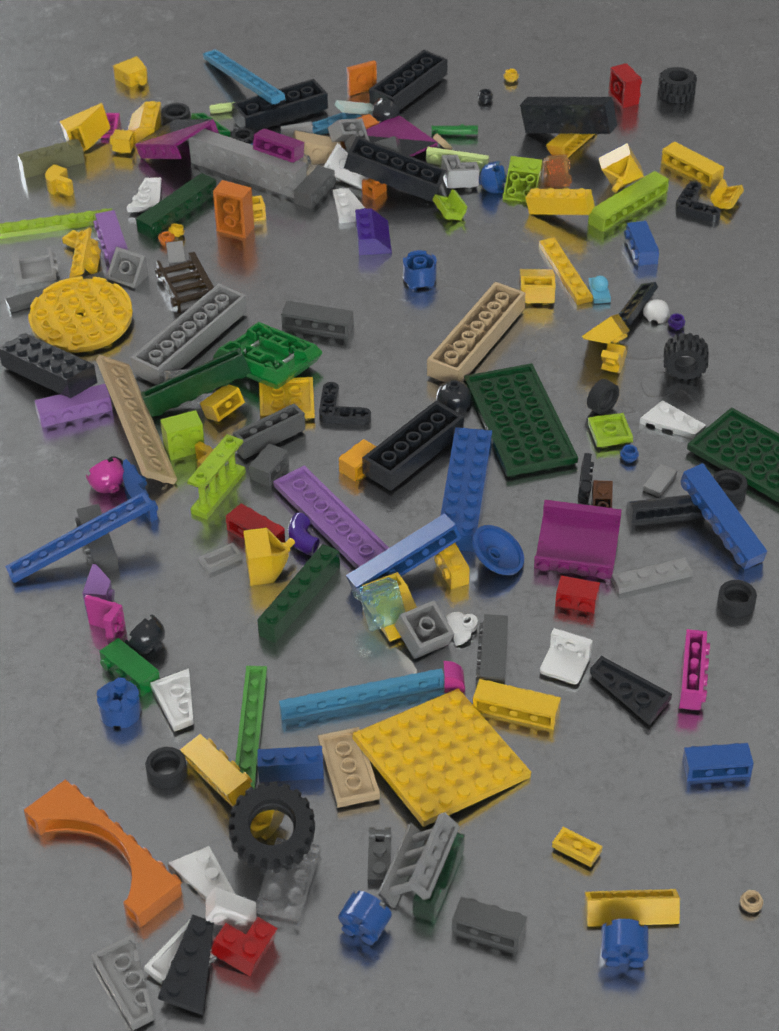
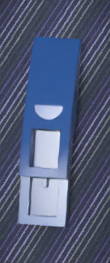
M127 459L123 460V483L127 501L145 492L153 509L144 514L150 522L157 520L158 505L149 498L145 488L147 486L145 477L140 476L134 464L131 465Z

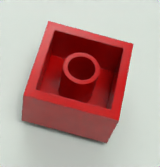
M627 63L611 67L608 93L622 108L638 105L641 97V77Z

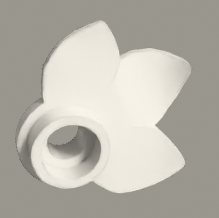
M452 612L446 615L448 624L454 632L455 645L459 646L467 642L471 638L472 632L477 629V617L473 614L464 615L461 612Z

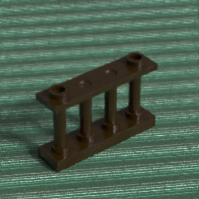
M195 251L188 253L189 260L185 263L163 268L160 260L156 261V277L160 278L170 297L172 308L175 307L178 313H181L180 304L201 299L214 288ZM185 269L192 270V272L169 278L167 276L169 273ZM193 278H194V280L197 279V282H193V283H189V284H185V285H181V286H177V287H173V285H172L173 283H177V282H181V281H185V280H189V279H193ZM197 288L202 289L201 292L182 297L177 295V293Z

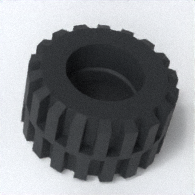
M683 67L664 69L659 75V97L671 103H684L692 100L696 92V74Z
M681 333V335L676 334L673 338L668 339L664 347L663 366L665 371L670 373L671 377H676L678 380H693L695 377L699 378L702 376V373L706 372L709 362V348L703 338H699L697 334Z

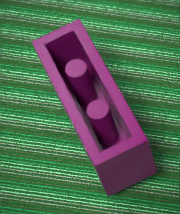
M262 129L254 134V150L292 163L304 157L305 142L267 129Z

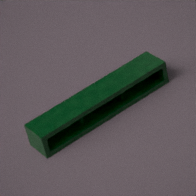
M204 173L199 174L136 218L137 231L152 239L211 198L213 190L217 187L216 179Z
M240 348L140 393L151 417L160 416L171 408H178L182 403L193 401L202 394L211 393L220 386H227L231 381L242 379L251 372Z
M325 544L320 546L257 619L259 636L274 643L281 638L340 568V552Z

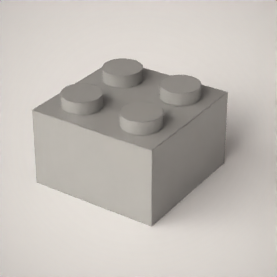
M435 600L400 614L395 624L397 631L414 659L449 645L454 636L453 630Z

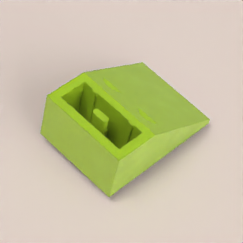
M511 156L503 200L526 203L525 197L529 191L540 186L543 172V161L541 159Z

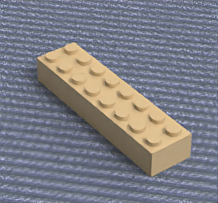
M494 282L427 359V376L443 382L450 380L463 382L464 376L471 373L525 309L526 292Z

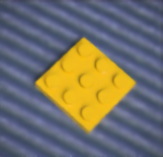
M313 377L293 378L279 389H274L259 382L260 420L294 403L305 413V419L315 418Z

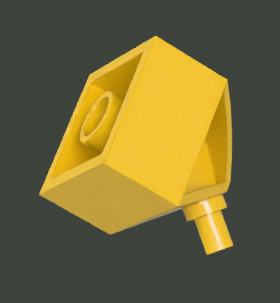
M628 144L599 158L601 169L612 185L611 190L615 193L619 189L644 177L642 167Z
M268 528L244 531L245 554L250 586L269 584L276 581L288 560L290 548L295 544L292 538H289L285 543H281Z

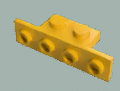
M90 227L81 230L77 234L69 278L81 276L84 274L85 269L90 274H95L98 271L101 250L90 241L92 231Z

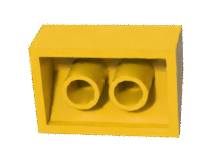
M145 102L132 114L128 131H133L135 143L160 129L162 121L161 102Z
M616 314L604 320L582 337L586 340L607 344L613 342L616 344L628 337L626 333L630 330L620 315Z

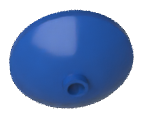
M494 525L481 526L474 532L472 537L474 552L479 561L489 570L501 575H513L523 567V550L510 533Z

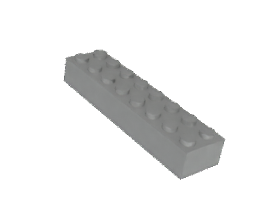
M206 129L189 138L191 163L294 198V190L307 177L305 162L297 160L292 163L254 150L251 144Z
M217 284L131 356L133 374L156 385L170 379L247 312L246 295L222 284Z

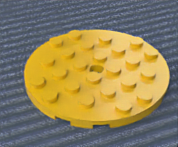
M83 276L58 281L45 288L43 293L33 300L30 306V313L28 314L30 328L36 338L66 352L78 353L92 352L116 341L128 329L132 321L133 310L129 295L118 284L109 283L106 279L93 276L92 279H83Z

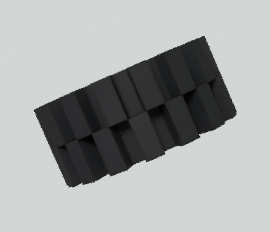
M245 126L243 128L237 127L238 129L234 128L233 131L231 130L230 138L248 144L253 143L254 134L257 133L253 128H246Z

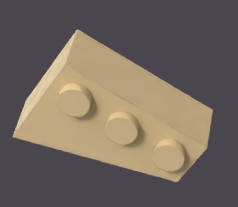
M295 130L292 137L305 142L304 157L299 159V161L305 162L306 165L325 164L336 144L338 143L341 146L340 142H332L331 137Z

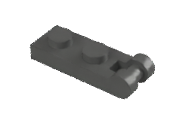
M369 827L368 884L382 885L391 865V827H385L384 830H376V827ZM376 838H384V842H376Z

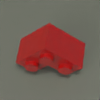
M259 917L256 918L247 934L225 923L214 939L211 954L251 977L273 943L278 928Z

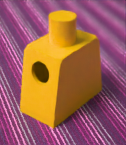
M138 56L113 65L114 78L129 87L146 84L148 80L147 68Z

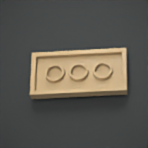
M359 727L318 735L319 746H322L323 760L338 808L380 799V792L370 760L352 739L353 733L360 730Z

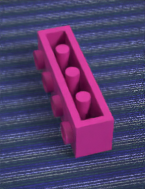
M686 630L679 708L700 710L701 703L706 702L707 690H703V686H707L708 674H704V671H708L709 658L705 657L709 655L710 643H707V631Z

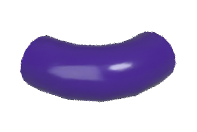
M295 513L288 526L289 538L295 541L294 546L296 549L309 556H313L318 550L320 540L307 532L311 523L310 519L303 513Z

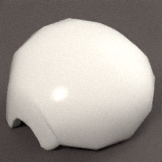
M650 300L643 307V315L649 322L656 320L659 324H662L670 318L669 306L663 300Z

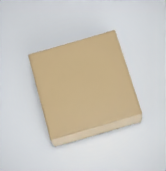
M435 134L433 139L444 149L452 150V147L440 135Z

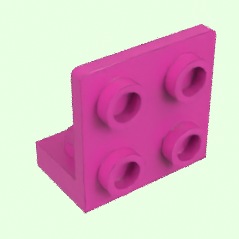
M86 595L84 599L89 624L105 629L108 645L117 638L122 640L127 633L122 605L100 599L99 597Z

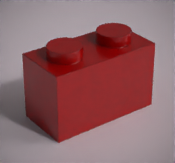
M561 576L556 591L555 606L595 613L600 583Z

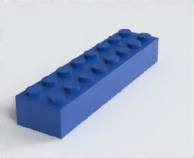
M455 427L441 515L445 513L456 524L461 539L455 543L460 551L474 552L472 537L474 532L480 527L492 448V430Z

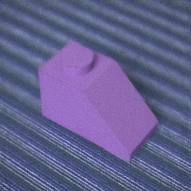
M92 564L83 590V599L86 595H90L103 600L113 601L115 590L112 589L111 580L96 564Z

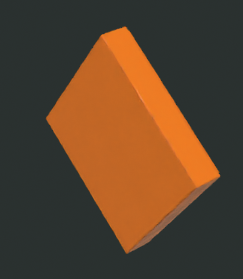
M375 61L347 67V93L349 96L367 92L377 84V63Z

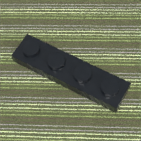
M656 282L641 284L619 313L627 327L632 324L648 300L654 295L658 288Z

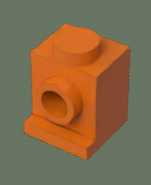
M370 178L362 180V194L374 200L387 191L386 184Z

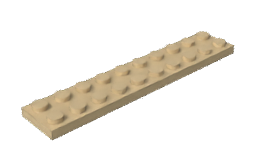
M99 354L96 359L142 476L174 485L177 477L142 398L130 365Z

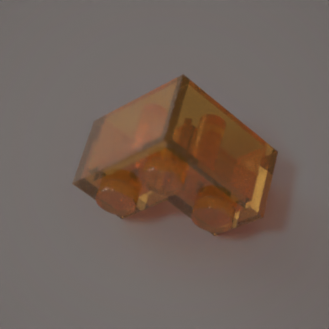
M567 154L547 156L544 159L543 173L544 177H547L548 189L569 188L570 184H572L571 174L569 175L568 171L570 159H567Z

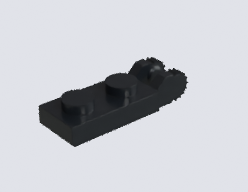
M584 453L581 465L578 499L582 503L589 500L592 488L593 475L589 474L593 472L594 462H591L592 454Z

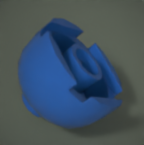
M500 161L487 163L479 175V184L489 193L504 192L505 188L503 186L506 183V172L504 166L499 165Z

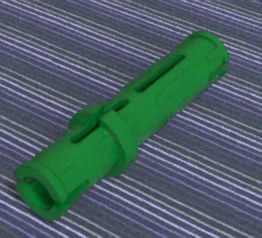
M432 125L431 129L432 136L435 134L478 135V125Z

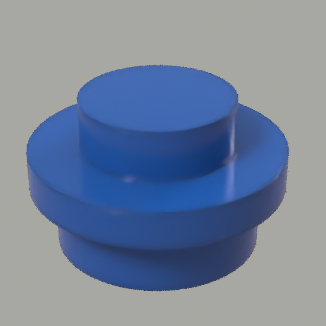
M625 445L620 451V457L628 462L635 461L639 457V452L634 445Z

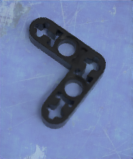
M698 181L689 182L676 200L675 210L679 213L707 221H719L721 210L718 207L696 201L701 194L702 184Z
M327 382L323 385L319 407V420L321 422L349 425H367L371 422V411L368 408L337 406L339 398V385L337 383ZM326 401H332L333 403L327 404V403H325V402H326ZM342 414H348L349 416H348V417H342L341 415H342Z

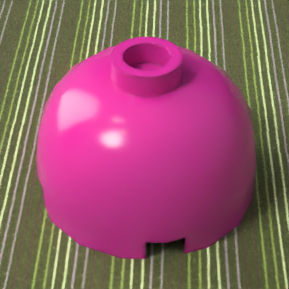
M112 458L114 461L111 462L107 459L103 460L89 470L91 474L89 476L86 474V479L93 490L99 493L113 494L120 489L123 483L124 469L119 459Z

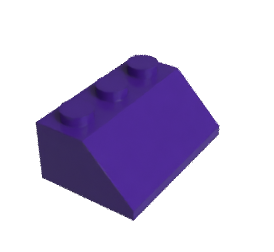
M372 208L355 209L359 255L392 253L388 221Z

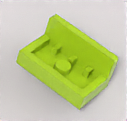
M452 189L448 197L435 195L433 198L436 207L441 211L444 218L448 220H462L468 207L456 190Z

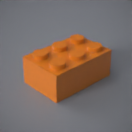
M222 180L213 190L216 231L246 239L254 229L252 188Z

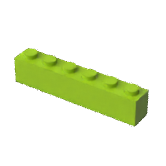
M653 171L595 206L590 215H588V224L601 232L607 230L667 193L669 179Z

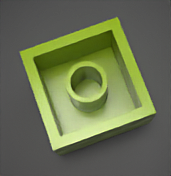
M196 410L160 420L163 445L170 461L196 454L195 444L199 441L205 444L203 424Z

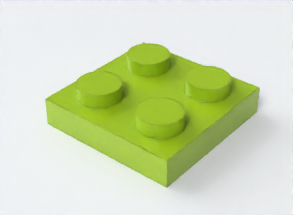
M624 413L588 418V425L597 447L633 443V435Z

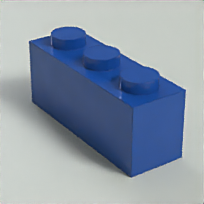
M647 222L627 223V228L624 230V238L628 240L629 250H632L633 259L636 260L638 266L658 264L659 249Z
M748 743L684 747L682 762L687 781L751 777L754 763Z
M322 746L257 749L259 782L324 779Z

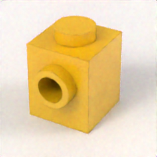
M115 129L113 135L110 136L112 150L120 153H131L135 145L133 131Z

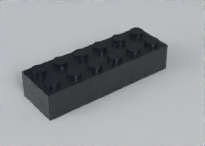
M422 50L369 89V103L374 105L379 98H382L383 101L388 99L394 102L401 110L447 75L448 59L427 50Z
M310 79L278 89L285 94V100L280 101L278 104H271L259 95L232 103L233 120L240 128H243V126L246 128L251 127L255 131L266 129L328 109V93L315 79Z
M527 97L520 104L525 133L611 134L617 127L613 97Z
M356 136L348 152L344 169L350 172H355L366 178L376 180L431 202H434L433 198L438 194L446 172L445 169Z
M27 333L20 334L17 338L7 341L4 345L0 346V360L3 367L68 398H72L98 383L94 364Z
M438 401L433 402L362 457L363 474L391 491L453 442L455 427L464 428V416Z

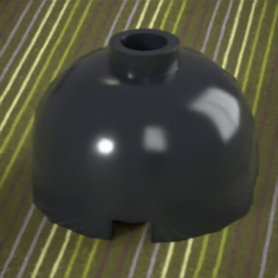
M379 98L372 107L371 116L381 123L399 116L400 108L388 99L383 101L382 98Z
M446 381L437 390L436 401L458 414H462L472 405L471 390L462 381Z
M150 615L151 619L149 621L146 618L143 619L130 632L129 635L132 637L130 641L125 640V644L138 654L148 655L153 651L157 653L164 646L162 641L165 638V629L160 620L154 615Z

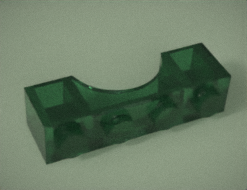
M457 832L430 898L423 900L415 893L413 898V916L435 922L464 852V834Z

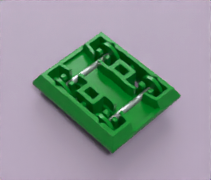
M257 322L248 328L245 334L221 346L214 354L213 359L240 348L251 372L246 377L274 389H279L316 363L322 355V351L316 344Z

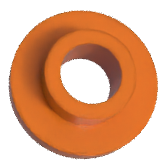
M165 231L158 236V240L161 245L166 246V242H174L175 235Z

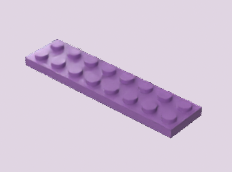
M305 465L273 481L274 487L300 513L305 514L310 519L311 524L356 569L389 548Z

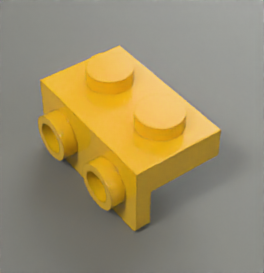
M721 179L711 194V202L719 209H731L743 193V186L728 187L725 179Z

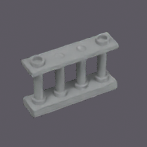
M445 812L438 815L432 829L421 832L412 823L408 824L377 895L392 908H396L402 893L412 890L423 900L430 898L460 826ZM427 840L426 845L422 846L424 841ZM420 857L418 863L415 864L416 859ZM409 875H412L410 882H407Z

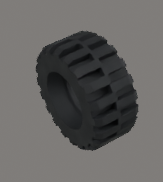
M263 782L257 784V789L250 787L246 790L244 796L240 795L236 800V805L232 807L230 812L229 840H231V847L234 852H237L239 860L241 862L246 861L249 868L253 870L255 867L260 868L262 873H267V870H273V873H280L282 868H285L286 871L292 869L294 863L299 864L303 860L304 855L309 853L315 833V815L313 809L309 807L310 802L306 797H301L299 790L295 789L292 791L290 790V785L285 783L283 787L277 786V782H270V786H265ZM267 810L280 811L291 819L293 833L287 841L281 844H263L257 841L251 833L250 826L253 818Z

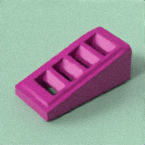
M106 113L109 125L114 127H110L111 129L109 130L113 131H107L101 139H110L115 129H119L121 121L119 113Z

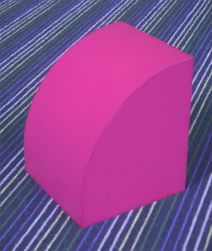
M444 661V692L448 693L458 688L461 692H465L463 668L455 662Z

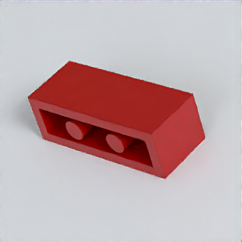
M242 503L226 515L227 530L244 539L245 530L268 528L281 543H285V528Z

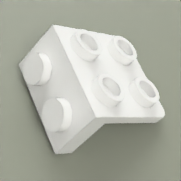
M554 628L551 633L550 648L540 667V673L572 684H578L591 658L593 640Z

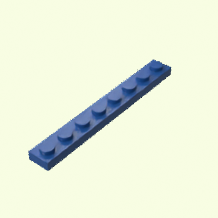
M145 492L6 565L8 574L13 583H16L152 510L153 507Z

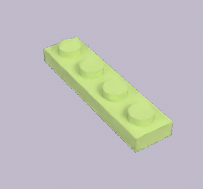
M427 147L426 163L441 165L442 155H458L460 162H477L480 171L489 163L488 155Z

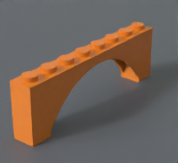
M66 779L24 809L27 824L39 835L51 831H80L101 837L119 849L132 870L130 892L128 898L123 902L125 914L139 928H142L182 896V883L176 874L169 873L165 865L159 860L156 861L147 848L140 847L136 839L130 834L127 835L119 823L111 821L103 809L99 810L90 797L82 795L80 789L75 784L71 785Z

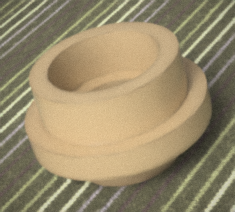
M748 890L741 895L740 905L747 912H758L763 906V898L759 892Z

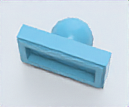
M600 275L588 278L594 304L611 303L607 278Z

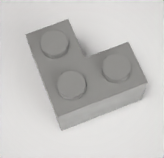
M362 118L337 120L328 127L332 142L344 141L347 151L350 150L356 136L369 141Z
M442 155L441 168L446 170L443 179L447 188L478 187L480 169L477 162H460L458 155Z

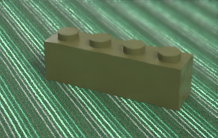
M78 139L17 154L20 171L24 178L44 174L54 164L66 168L85 163L83 147Z

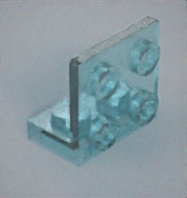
M387 577L352 590L354 598L362 603L368 628L371 632L395 624L399 615L405 613L398 582L394 579Z

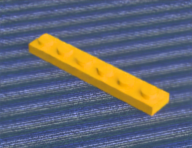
M547 238L540 240V249L575 303L580 305L593 302V295L556 239Z

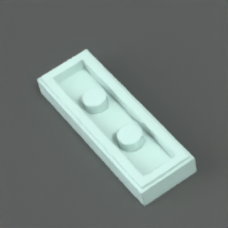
M340 100L335 102V106L342 113L371 115L373 107L371 103Z

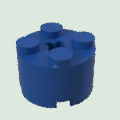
M424 250L408 253V256L403 258V279L408 284V287L414 289L434 285L437 276L436 257L432 253L431 255L427 254V251Z
M120 677L105 684L97 691L100 719L106 726L126 728L138 721L141 703L139 691L134 684Z
M354 891L340 911L338 919L343 925L341 929L345 934L349 936L356 934L366 944L373 945L379 939L391 919L392 913L387 906L383 909L379 905L381 900L364 891H358L355 894Z
M633 919L612 920V925L606 926V923L603 924L601 928V956L606 960V965L617 967L622 963L629 964L633 968L643 967L644 961L649 957L648 927L645 924L644 928L639 926V921Z

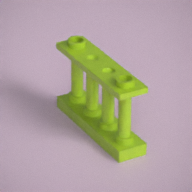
M226 434L189 478L188 484L198 487L199 494L198 500L190 508L191 514L208 519L246 473V468L236 464L235 452L243 444L242 439Z

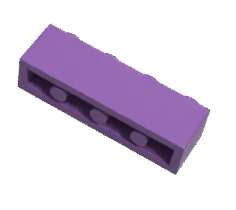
M115 210L95 213L96 220L93 221L98 240H100L101 249H103L104 259H108L109 265L111 264L116 247L128 250Z
M106 384L89 387L72 398L59 394L35 400L41 427L112 411L111 397Z

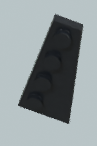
M603 656L590 668V674L648 725L653 722L672 698V693Z
M192 914L158 994V1000L203 1015L214 922L211 923L206 921L205 918Z

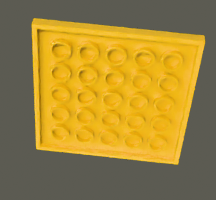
M459 688L354 732L352 737L423 827L435 822L441 813L453 814L531 777V771Z

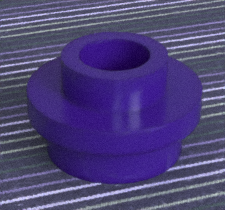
M678 313L672 314L668 319V325L673 329L684 327V316Z

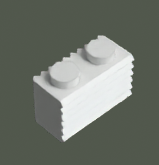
M214 887L206 898V921L214 922V924L224 926L225 923H228L247 934L256 920V902Z

